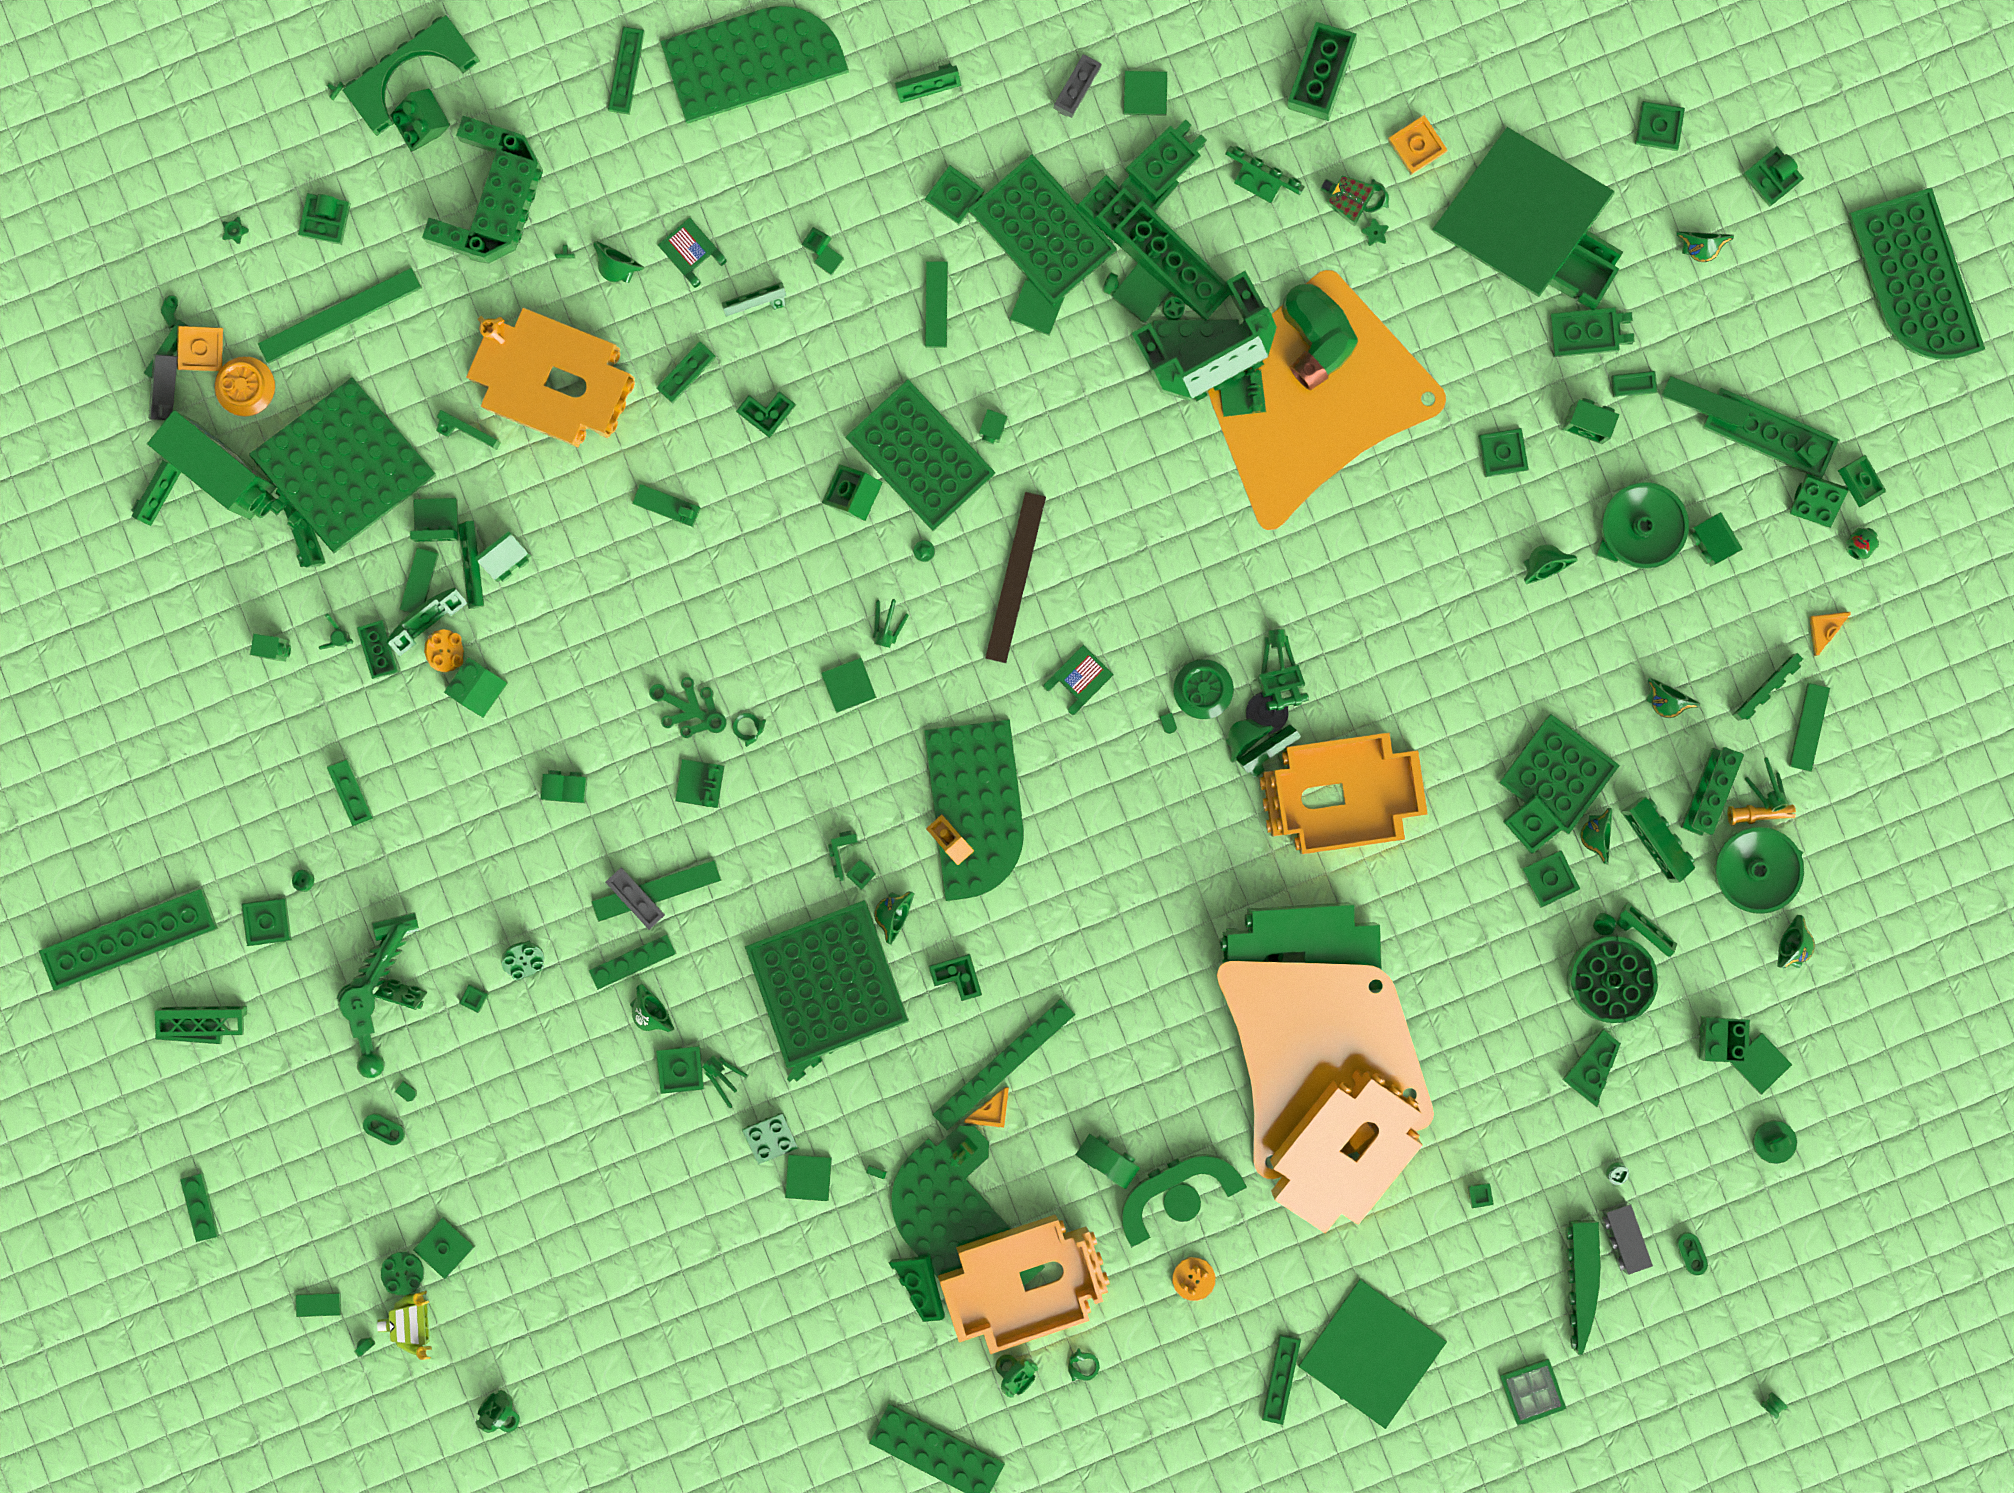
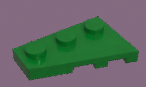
M1602 1029L1562 1080L1592 1105L1598 1107L1600 1096L1606 1086L1607 1077L1614 1064L1621 1043Z
M930 1257L892 1259L888 1262L892 1269L895 1268L900 1277L898 1280L902 1287L905 1286L911 1296L910 1301L922 1321L943 1320L945 1313Z

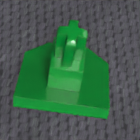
M959 1125L936 1146V1149L964 1180L989 1158V1141L976 1126Z

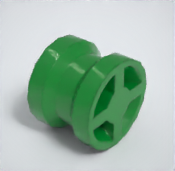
M1170 297L1166 300L1163 314L1168 320H1179L1183 316L1185 310L1183 300L1178 297Z
M1773 1392L1769 1394L1767 1401H1762L1760 1404L1776 1420L1779 1418V1413L1788 1408Z

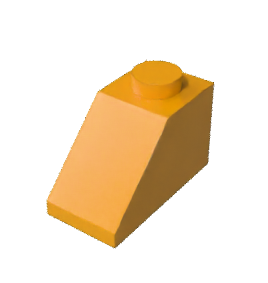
M943 815L939 816L926 828L957 865L974 851Z

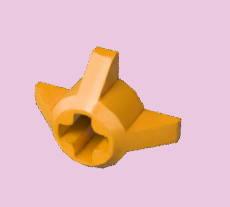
M480 316L478 318V321L481 323L479 326L480 333L487 339L495 338L502 345L505 340L500 336V325L505 320L502 317L484 319Z

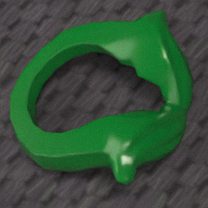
M1372 179L1371 185L1375 186V191L1382 190L1383 195L1375 207H1366L1364 209L1365 212L1369 213L1376 212L1383 207L1389 208V194L1383 184L1375 181V179Z
M743 713L733 723L734 734L743 740L747 747L756 742L758 736L764 731L766 719L760 720L751 713ZM743 718L752 719L758 733L752 736L741 734L738 731V722Z
M1078 1348L1071 1355L1068 1372L1072 1382L1076 1379L1091 1380L1099 1372L1100 1364L1094 1354L1081 1352L1080 1348ZM1092 1359L1095 1362V1370L1092 1374L1085 1376L1080 1371H1077V1368L1073 1367V1362Z

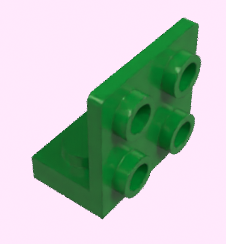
M456 498L415 499L414 531H410V540L414 542L458 541V500Z

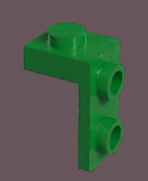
M852 831L839 833V837L831 839L832 844H828L830 857L834 856L836 865H833L835 878L839 877L840 881H845L838 847L859 842L857 834H852Z

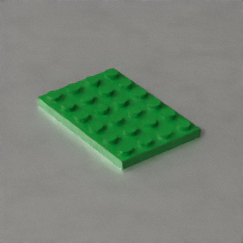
M1033 154L968 209L974 219L1052 306L1057 304L1117 251L1113 243L1077 207L1078 204Z
M909 379L845 437L933 532L996 474Z

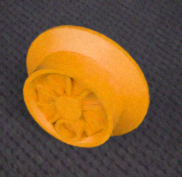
M245 356L234 358L223 365L215 380L216 397L222 407L234 415L245 417L256 415L267 408L275 393L274 376L267 365L256 358Z

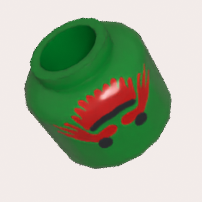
M1871 528L1856 529L1846 541L1848 554L1857 560L1868 559L1879 547L1877 533Z

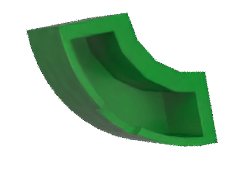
M1089 1133L1075 1155L1092 1168L1106 1175L1108 1179L1126 1189L1140 1169L1139 1166L1133 1163L1135 1158L1126 1152L1122 1155L1108 1145L1110 1141L1103 1136L1095 1137Z

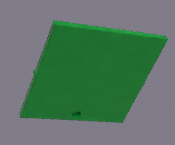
M1359 1279L1298 1367L1336 1393L1341 1400L1347 1401L1386 1429L1447 1341L1408 1314L1405 1308L1398 1307Z

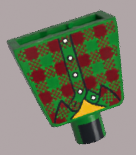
M1342 175L1337 184L1326 179L1320 190L1330 195L1327 201L1328 206L1355 226L1375 192V186Z

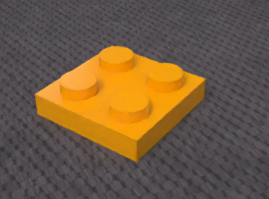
M1425 115L1388 138L1389 143L1410 175L1448 151Z
M177 326V369L219 371L222 368L223 328Z

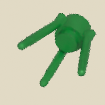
M895 599L891 601L884 629L880 628V631V601H876L875 626L872 637L875 638L874 644L891 648V644L896 643L897 637L909 616L908 614L904 615L892 636L893 631L889 630L896 603Z
M326 613L325 617L335 628V631L330 636L331 642L320 645L319 649L334 648L335 646L345 647L348 644H353L349 633L341 630L340 625Z
M1285 629L1268 631V637H1265L1261 674L1266 673L1270 645L1272 649L1278 650L1281 671H1284L1282 651L1284 645L1291 666H1296L1288 636L1285 635Z
M1765 757L1764 761L1774 791L1769 792L1766 799L1748 777H1745V781L1763 802L1765 809L1771 808L1772 812H1776L1786 808L1788 800L1785 796L1780 773H1776V782L1769 759Z
M713 1055L702 1066L706 1071L704 1074L711 1080L728 1108H732V1104L715 1078L719 1077L736 1093L737 1089L722 1074L725 1070L723 1065L744 1078L748 1075L725 1061L722 1057L718 1059Z

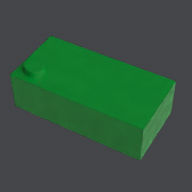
M1315 22L1288 99V109L1325 121L1330 120L1357 43L1356 33Z

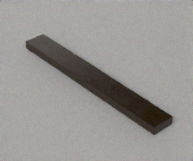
M1025 492L985 659L1007 663L1046 496Z

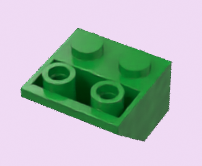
M430 88L410 92L390 114L411 152L440 137L450 126Z
M1700 1016L1699 1060L1748 1063L1750 1020Z

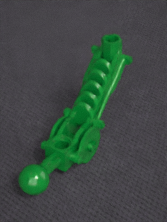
M415 912L372 922L375 940H381V942L369 950V953L374 954L364 959L363 962L368 964L358 969L357 972L363 974L354 977L351 983L345 985L338 992L336 998L342 1015L349 1020L353 1038H358L361 1056L357 1061V1070L359 1074L368 1079L378 1077L385 1067L383 1057L379 1053L374 1052L370 1035L375 1033L371 1018L376 1000L373 997V990L386 980L380 977L390 973L391 969H386V967L396 962L397 959L391 958L399 955L402 950L397 948L405 945L408 941L402 940L404 935L419 931Z

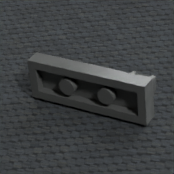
M1083 54L1053 108L1059 111L1060 114L1072 118L1101 69L1102 64Z
M153 355L149 419L166 420L173 412L177 356Z
M622 867L605 882L649 930L665 916V913Z

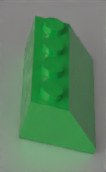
M1641 797L1620 812L1670 883H1680L1695 869L1693 865L1695 861L1688 851L1684 852L1680 846L1682 845L1680 838L1675 833L1672 834L1668 829L1670 825L1666 818L1659 816L1656 811L1657 805L1651 798Z

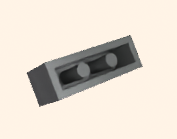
M1625 1202L1602 1210L1604 1214L1601 1217L1605 1229L1610 1231L1611 1237L1609 1242L1612 1249L1616 1250L1619 1258H1616V1262L1620 1271L1623 1270L1626 1274L1630 1275L1653 1267L1632 1205Z

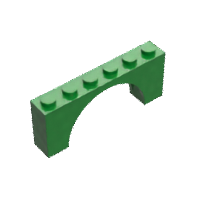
M447 15L436 18L430 27L426 30L418 31L414 36L415 38L400 44L397 51L382 57L379 64L375 67L367 68L361 77L357 80L349 81L345 85L346 88L342 90L376 136L394 124L386 107V88L394 71L404 62L419 56H435L451 62L462 73H465L480 62Z

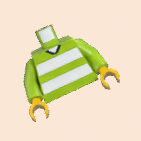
M427 1291L405 1295L389 1311V1319H378L377 1321L378 1332H390L391 1342H395L397 1347L406 1352L416 1355L420 1360L430 1359L431 1357L427 1356L426 1350L432 1349L431 1346H422L430 1342L427 1306L429 1300L423 1299V1295Z

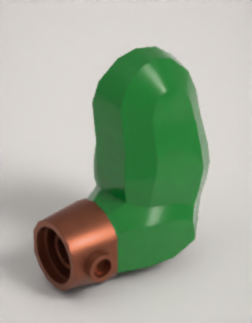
M1299 284L1293 287L1285 296L1282 312L1285 320L1300 333L1303 340L1310 346L1308 352L1304 351L1290 367L1296 379L1310 391L1327 380L1330 374L1338 370L1349 359L1357 346L1358 338L1343 309L1333 299L1313 284Z

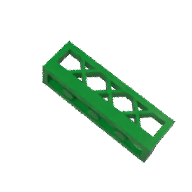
M247 1006L160 1007L155 1010V1035H243V1017L247 1015ZM212 1018L218 1026L214 1030H208L202 1023L206 1019ZM229 1018H237L238 1030H230L224 1023ZM161 1019H169L175 1026L170 1031H162ZM185 1019H191L197 1026L193 1030L187 1031L181 1023Z

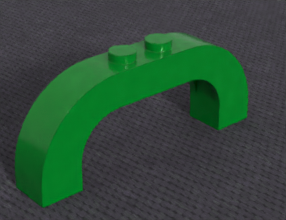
M1209 1154L1192 1155L1180 1161L1176 1158L1167 1163V1168L1161 1171L1157 1168L1149 1172V1177L1139 1182L1130 1191L1122 1209V1226L1131 1248L1151 1238L1143 1223L1142 1213L1146 1203L1154 1196L1195 1175L1206 1174L1216 1178L1227 1197H1230L1247 1188L1241 1175L1226 1160Z

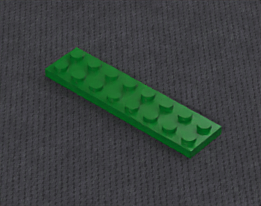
M198 889L39 950L52 989L57 991L214 931L218 927L204 890Z

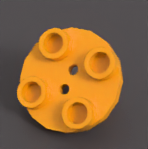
M445 629L434 631L428 636L425 642L424 653L426 660L432 668L440 672H449L463 664L464 650L461 636L458 633Z
M1188 1257L1175 1267L1172 1283L1176 1292L1182 1298L1189 1301H1199L1206 1298L1212 1292L1215 1286V1273L1207 1261L1199 1257Z

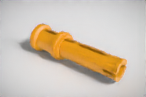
M1794 804L1788 805L1786 808L1776 812H1772L1771 808H1755L1752 805L1742 808L1729 806L1727 818L1731 826L1743 822L1753 824L1756 820L1795 818L1796 814L1792 812H1796Z

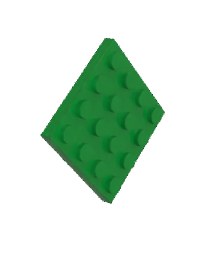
M1549 714L1498 783L1524 803L1538 794L1563 822L1565 828L1562 831L1568 835L1620 765L1555 716Z

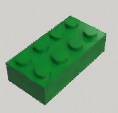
M379 620L357 627L371 678L376 680L399 673L400 669L395 652L387 643L389 632L385 621Z

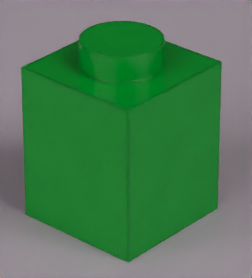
M987 409L979 431L982 441L994 445V442L999 443L1008 416Z

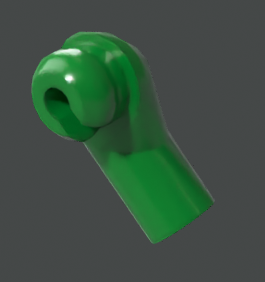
M174 295L166 297L161 307V314L169 328H173L178 321L174 315L178 306V298Z

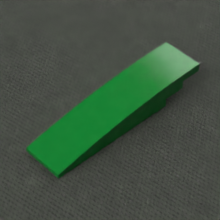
M1107 175L1077 205L1088 218L1175 296L1183 300L1187 306L1204 320H1207L1230 295L1224 285L1225 281L1143 200L1139 202L1125 187L1121 189Z

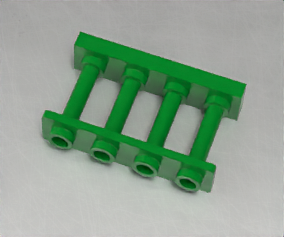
M1723 747L1722 751L1715 748L1711 749L1681 825L1682 829L1699 836H1703V833L1714 834L1744 754L1727 747Z

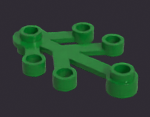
M685 677L681 681V686L685 689L689 704L667 693V689L661 684H655L650 688L649 695L654 701L660 702L664 700L685 711L673 716H664L661 720L664 728L670 729L674 724L696 717L705 722L694 726H683L680 730L682 737L691 738L693 734L709 730L712 733H720L726 728L727 720L722 713L717 712L713 701L714 692L711 688L704 687L700 691V696L705 700L708 713L700 710L694 691L695 683L689 677ZM690 680L692 682L691 687L686 688L684 682ZM657 689L662 690L663 694L661 697H656L655 691ZM710 690V697L705 698L703 692ZM666 718H670L672 720V724L670 726H666L664 724V720ZM717 718L720 720V724L714 727L712 721ZM690 728L691 734L685 736L683 730Z

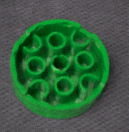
M1602 936L1588 941L1573 955L1567 971V987L1575 1005L1587 1016L1606 1023L1629 1022L1641 1016L1654 1001L1658 990L1657 967L1649 952L1639 943L1624 937ZM1612 974L1617 975V982L1614 986L1609 983V976Z

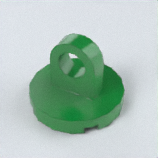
M1771 1120L1761 1124L1755 1131L1752 1143L1754 1151L1762 1160L1768 1163L1780 1164L1788 1161L1794 1155L1797 1149V1138L1789 1125L1782 1121Z
M1005 1354L999 1357L995 1364L997 1372L1003 1377L1001 1390L1009 1398H1014L1015 1394H1023L1034 1382L1036 1377L1034 1375L1035 1371L1038 1372L1037 1364L1030 1358L1017 1361L1013 1356ZM1005 1362H1012L1009 1370H1002Z
M499 1390L497 1394L492 1393L483 1401L478 1410L479 1420L476 1419L479 1429L486 1433L494 1432L497 1429L504 1432H512L518 1427L520 1418L512 1410L513 1399L510 1394ZM508 1416H512V1421L504 1425Z

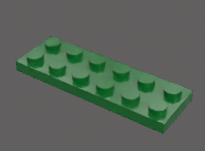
M1719 388L1718 395L1749 406L1751 411L1742 429L1708 415L1702 428L1806 474L1823 478L1838 444V438L1726 389ZM1814 436L1828 453L1813 467H1810L1796 452Z
M890 1403L869 1441V1444L964 1493H991L1005 1465L999 1459Z

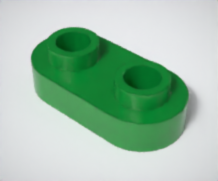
M380 1114L368 1115L363 1121V1129L368 1135L388 1145L400 1144L405 1138V1129L402 1125ZM374 1120L378 1121V1128L372 1126ZM392 1130L398 1132L397 1138L391 1135Z
M1689 1232L1682 1233L1677 1238L1676 1244L1686 1270L1696 1276L1704 1274L1708 1268V1262L1698 1237ZM1689 1239L1691 1243L1688 1247H1685L1684 1241ZM1694 1260H1698L1697 1267L1692 1266Z

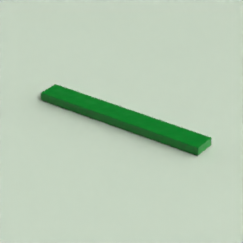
M409 268L258 343V346L266 362L269 364L421 289L422 286L414 270Z

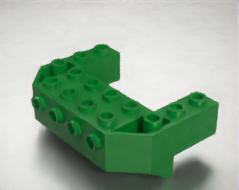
M462 116L456 134L460 142L496 154L470 231L428 218L422 238L428 244L468 256L473 261L489 264L516 250L518 243L521 241L522 230L528 220L529 209L535 199L536 188L542 178L543 169L525 135Z
M1246 271L1239 273L1224 283L1244 321L1185 355L1170 360L1151 323L1130 334L1133 343L1161 393L1188 401L1195 398L1197 402L1208 396L1207 391L1213 388L1215 391H1218L1225 387V381L1231 378L1236 381L1245 376V370L1252 368L1254 371L1264 365L1263 361L1269 356L1277 326L1269 308H1265Z

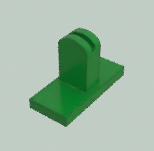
M340 82L337 87H334L328 83L327 87L333 91L329 97L334 100L345 85Z
M563 245V254H555V257L575 258V254H568V245Z

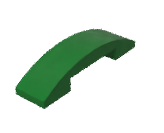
M455 587L439 593L412 611L394 629L387 639V643L400 657L417 644L414 640L417 636L448 613L450 616L455 614L467 604V601Z

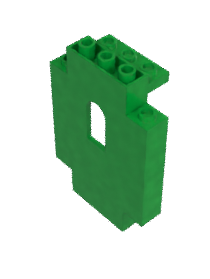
M1349 902L1247 909V914L1244 918L1245 926L1248 930L1239 931L1235 928H1226V932H1223V938H1220V949L1223 951L1224 959H1221V965L1229 961L1263 962L1269 954L1304 951V963L1368 965L1382 970L1380 925L1375 922L1355 923L1354 905ZM1377 979L1372 980L1368 986L1369 990L1382 989V982Z

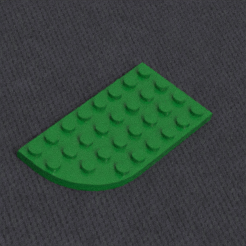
M768 7L660 41L687 124L849 73L841 45L829 26L812 13L796 7Z
M1932 187L1849 213L1848 216L1882 319L1891 335L1912 353L1934 360H1952L1985 350Z
M1010 719L924 730L935 818L937 819L943 815L974 850L957 865L939 845L946 901L977 897L993 890L1011 874L1021 855L1024 828Z
M930 1138L912 1152L898 1171L891 1197L895 1224L902 1238L918 1257H930L933 1272L937 1278L939 1275L962 1268L956 1247L1011 1229L967 1179L964 1180L954 1167L950 1165L945 1157L936 1149V1145ZM1044 1264L1019 1272L1023 1287L1045 1268Z

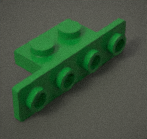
M1230 146L1227 149L1225 155L1243 164L1234 184L1265 201L1272 203L1281 186L1298 195H1301L1305 186L1302 185L1300 180L1283 175L1280 169L1265 165L1264 161L1258 157L1253 156L1252 158L1245 154L1246 152L1242 148Z

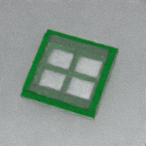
M1549 1358L1500 1375L1517 1426L1567 1409Z

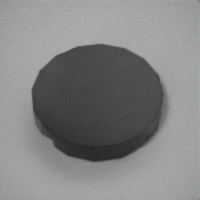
M1260 692L1248 701L1246 719L1254 720L1263 726L1271 725L1273 729L1268 734L1279 731L1286 724L1289 716L1288 706H1285L1282 710L1277 711L1273 709L1268 711L1266 703L1273 701L1272 695L1264 697L1263 693Z

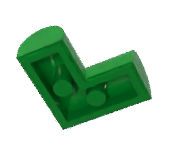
M780 391L766 408L748 395L736 412L768 438H771L796 404Z
M970 954L929 965L934 987L956 981L961 1001L982 995Z

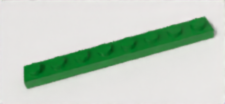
M1062 999L1058 1000L935 1111L933 1116L946 1130L950 1129L1076 1014Z

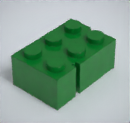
M1577 245L1549 285L1571 298L1578 296L1577 301L1594 310L1599 305L1620 268L1584 247Z

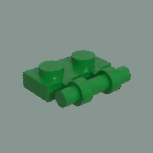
M1299 665L1284 668V671L1276 670L1260 674L1257 677L1263 696L1272 695L1273 701L1266 703L1268 711L1273 709L1278 711L1284 709L1285 706H1298L1302 702L1309 701L1308 693L1300 694L1299 688L1305 686ZM1290 691V697L1282 698L1281 693Z

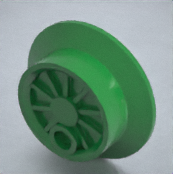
M1200 659L1186 664L1179 671L1174 681L1173 692L1176 703L1184 713L1196 719H1211L1220 715L1228 708L1233 698L1234 686L1229 672L1221 664L1208 659Z

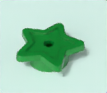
M237 217L234 221L222 222L225 231L222 239H233L237 244H241L242 236L248 233L249 229L242 226L240 217Z
M1372 219L1370 227L1361 230L1367 236L1368 246L1377 242L1386 244L1384 234L1389 226L1379 225L1376 219Z

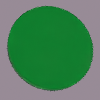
M1180 1184L1168 1190L1164 1197V1208L1168 1216L1173 1220L1187 1222L1199 1213L1201 1199L1193 1187Z

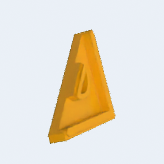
M1851 612L1809 617L1814 656L1820 655L1825 646L1832 640L1843 623L1851 615Z
M1005 1087L968 1116L964 1123L1004 1128L1009 1087Z

